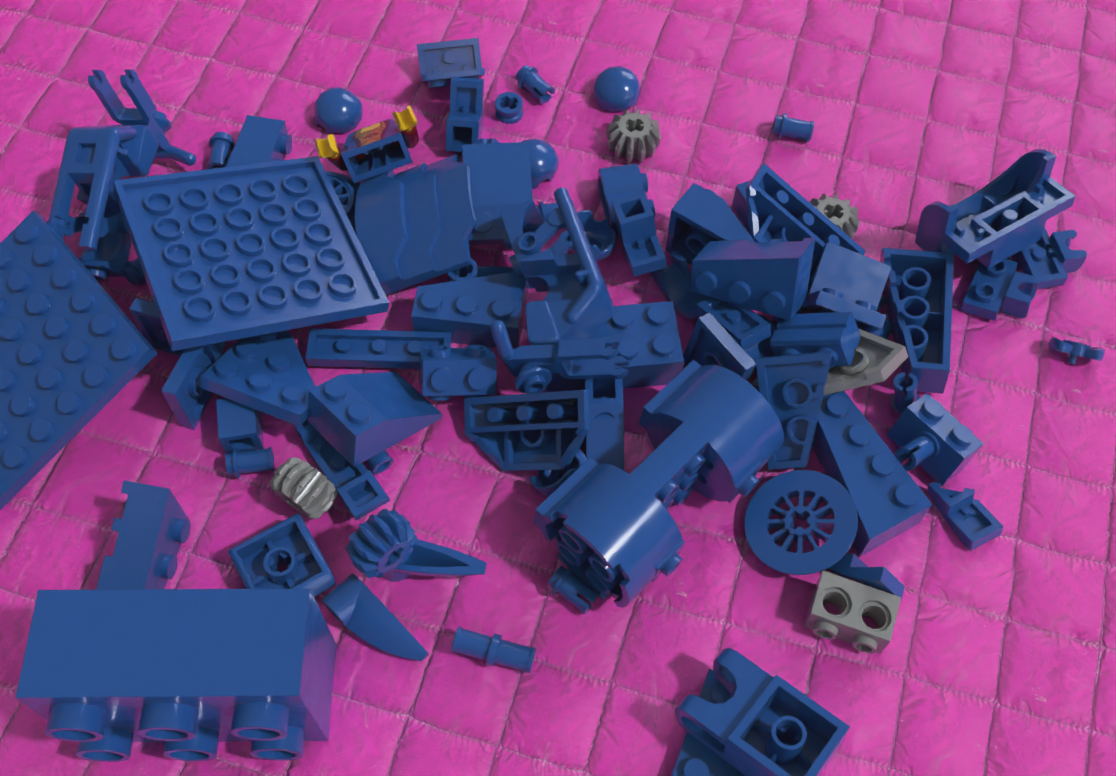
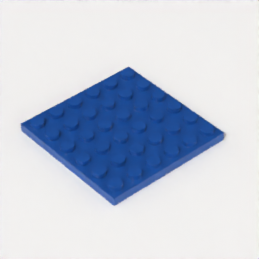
M318 156L113 180L114 194L172 351L388 311L389 301Z
M32 211L0 243V510L158 354L43 216L35 211Z

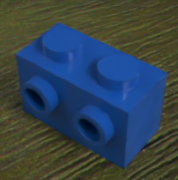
M434 345L428 349H419V385L422 396H428L431 400L443 401L450 399V396L465 395V398L496 395L497 358L492 348H487L484 345H468L465 348Z

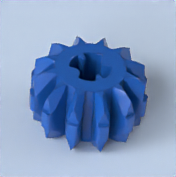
M383 509L376 516L370 515L365 523L359 524V529L349 537L350 542L345 550L353 561V565L368 578H380L388 571L393 572L395 567L400 563H404L405 557L412 553V546L417 541V536L414 534L415 531L410 526L411 523L396 510L388 511Z

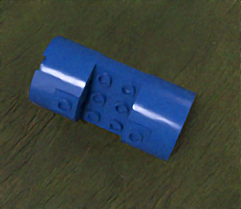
M693 360L643 407L639 424L647 430L648 437L655 450L630 474L610 464H598L590 457L535 509L534 524L542 531L546 540L551 541L554 538L557 543V549L560 552L557 555L558 559L567 569L570 567L573 569L572 574L593 591L600 594L599 598L604 600L610 595L616 598L614 602L617 607L623 608L651 581L654 582L661 573L668 577L683 560L679 554L685 541L682 540L679 528L667 509L673 503L677 506L681 505L691 494L692 490L709 499L721 502L728 501L730 503L739 493L746 497L759 482V479L756 477L757 472L782 447L784 443L783 428L771 405L754 386L727 368L717 365L701 366Z

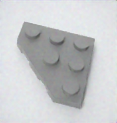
M858 329L860 341L857 349L854 350L855 355L851 366H834L829 369L824 395L885 381L908 358L905 346ZM757 377V378L751 383V385L754 386V387L759 391V384H758V377Z

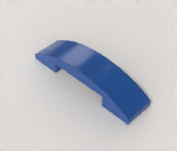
M308 418L300 427L292 424L322 474L327 476V479L334 484L338 498L356 521L390 501L372 472L368 471L363 463L353 467L308 422Z

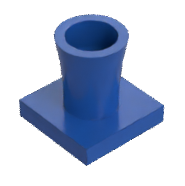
M709 312L697 320L683 355L684 366L686 367L693 360L701 366L717 365L727 368L746 381H749L757 365V358L775 356L770 340L774 330H777V328L767 317L759 315L771 324V336L744 350Z

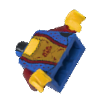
M408 105L404 111L399 113L394 111L392 113L394 120L387 119L350 133L342 149L337 146L333 134L327 135L326 139H314L319 158H327L340 170L348 171L353 183H357L413 163L408 149L415 147L419 142L416 128L418 121L411 106Z

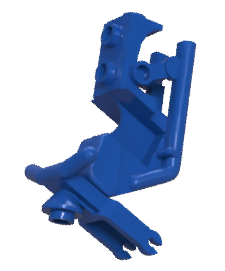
M125 69L126 75H120V82L137 108L124 107L102 70H92L93 75H88L89 86L95 91L111 118L121 125L83 126L69 131L48 219V224L62 240L64 236H71L73 233L81 232L78 246L82 247L84 251L78 259L92 276L99 281H105L107 276L124 277L122 270L125 269V263L128 261L132 243L113 191V180H119L122 177L147 176L154 159H173L188 166L196 163V156L193 153L170 145L164 133L171 129L172 123L166 119L167 116L164 113L156 111V106L133 69ZM76 184L79 188L77 200L86 204L87 209L80 212L78 216L71 217L68 214Z
M564 187L554 191L558 208L553 209L549 213L548 219L545 222L533 199L500 212L505 228L500 230L507 249L513 248L515 255L510 256L509 259L517 277L524 275L531 289L535 288L536 292L548 291L543 301H531L526 304L527 339L530 345L513 349L505 324L500 320H496L490 326L499 356L511 374L517 377L515 380L516 389L527 394L544 391L552 380L551 374L560 373L562 377L571 380L595 378L621 379L629 373L627 369H615L617 366L629 365L626 358L617 356L619 354L617 349H606L608 346L614 347L619 345L616 338L613 336L588 338L613 316L615 310L580 217L575 211L567 189ZM566 227L567 230L561 233L559 239L550 248L541 251L542 246L558 230ZM575 250L576 252L572 254H566L568 251Z

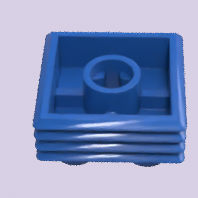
M300 514L287 518L230 548L228 551L247 589L310 588L313 596H316L336 584L328 564ZM284 562L288 569L279 572L277 565Z

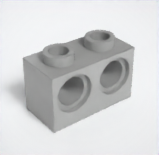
M822 571L815 584L803 626L812 629L813 633L821 638L829 640L838 638L852 643V647L858 651L881 654L891 641L901 597ZM823 603L835 605L840 615L828 613L824 609ZM862 616L873 618L878 624V629L868 627L863 622Z

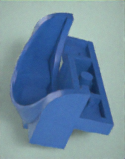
M1035 149L1021 156L1001 175L963 201L951 206L935 201L924 207L921 212L915 243L924 251L954 253L965 263L978 259L987 268H990L1039 241L1046 220L1070 208L1073 205L1075 195L1050 177L1056 155L1047 150Z

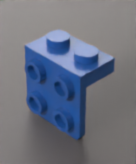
M479 38L417 44L421 83L428 82L429 88L445 87L448 85L447 80H451L452 77L479 79V77L485 75V68H482Z

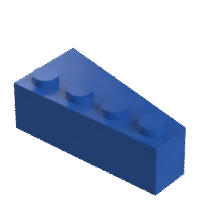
M882 248L880 262L891 267L883 290V296L887 298L885 305L889 320L894 326L892 334L894 342L905 346L908 358L900 365L901 371L905 372V382H909L908 376L909 373H912L918 379L917 391L943 394L950 372L954 253Z
M841 391L824 395L812 447L819 464H823L826 474L842 484L855 503L858 514V528L854 539V547L858 556L861 557L919 524L933 504L846 392Z

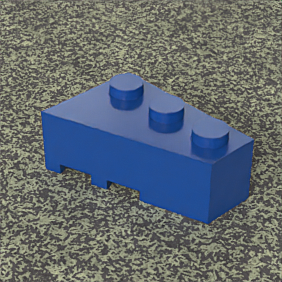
M804 238L802 241L783 242V239H772L770 242L752 243L751 240L710 241L692 260L690 291L791 321L807 297L815 238Z
M514 271L418 286L411 315L413 330L451 332L452 343L484 345L496 348L490 326L493 321L500 320L506 326L512 348H518L528 297V282L524 275L517 277Z
M124 480L121 493L128 494L122 519L114 518L111 530L119 532L112 557L104 556L96 590L165 589L168 579H172L175 575L178 564L177 554L181 543H185L189 537L191 529L190 520L170 489Z

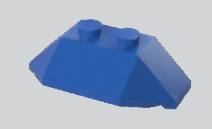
M766 164L760 165L746 187L749 234L756 243L770 242L772 239H783V242L802 241L804 238H815L809 283L813 279L826 243L831 242L856 253L865 254L866 251Z
M588 390L464 398L465 436L472 442H476L480 449L503 471L568 469L589 431Z

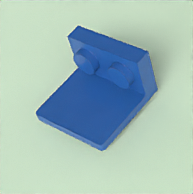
M828 242L823 247L802 308L814 313L851 312L858 329L866 332L881 330L886 315L876 312L891 267L875 259Z

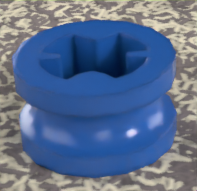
M506 92L496 98L495 113L500 122L513 124L521 120L523 117V100L518 94Z

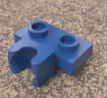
M1044 227L1039 241L1015 253L1023 273L1039 279L1037 289L1064 285L1068 279L1067 273L1077 271L1085 262L1087 257L1086 251L1071 250L1069 248L1071 239L1077 236L1075 230L1053 232L1049 237Z
M1005 259L990 268H987L980 262L963 300L961 311L995 321L1001 308V313L1022 319L1026 318L1031 300L1035 297L1039 279L1032 275L1017 272L1018 262Z

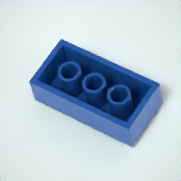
M673 301L614 306L613 316L588 338L613 336L617 339L618 346H608L606 349H617L619 352L617 356L626 358L629 365L617 366L615 368L627 369L629 372L622 378L623 389L667 385L683 370L684 365ZM560 373L551 374V382L540 393L584 390V379L571 380L562 377Z

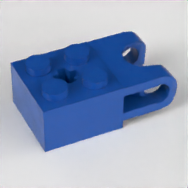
M731 648L721 650L714 659L713 664L715 678L728 690L731 698L725 703L713 704L693 694L683 698L674 709L676 720L681 727L745 776H820L842 745L850 728L849 725L778 675L771 676ZM786 741V742H788L790 745H785V744H783V742Z

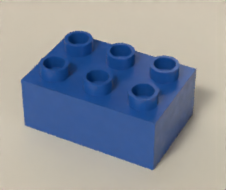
M310 588L38 590L15 698L47 720L44 732L46 736L58 740L78 742L75 755L86 760L99 762L126 761L130 759L132 742H165L163 755L167 758L181 761H208L217 757L218 742L251 741L250 755L255 758L274 761L295 760L303 757L304 741H328L336 642Z

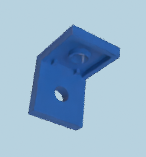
M136 297L129 310L143 336L154 349L180 356L161 392L180 426L194 430L214 394L200 388V376L224 354L222 351L226 343L220 342L172 351L154 301L151 300L150 302Z

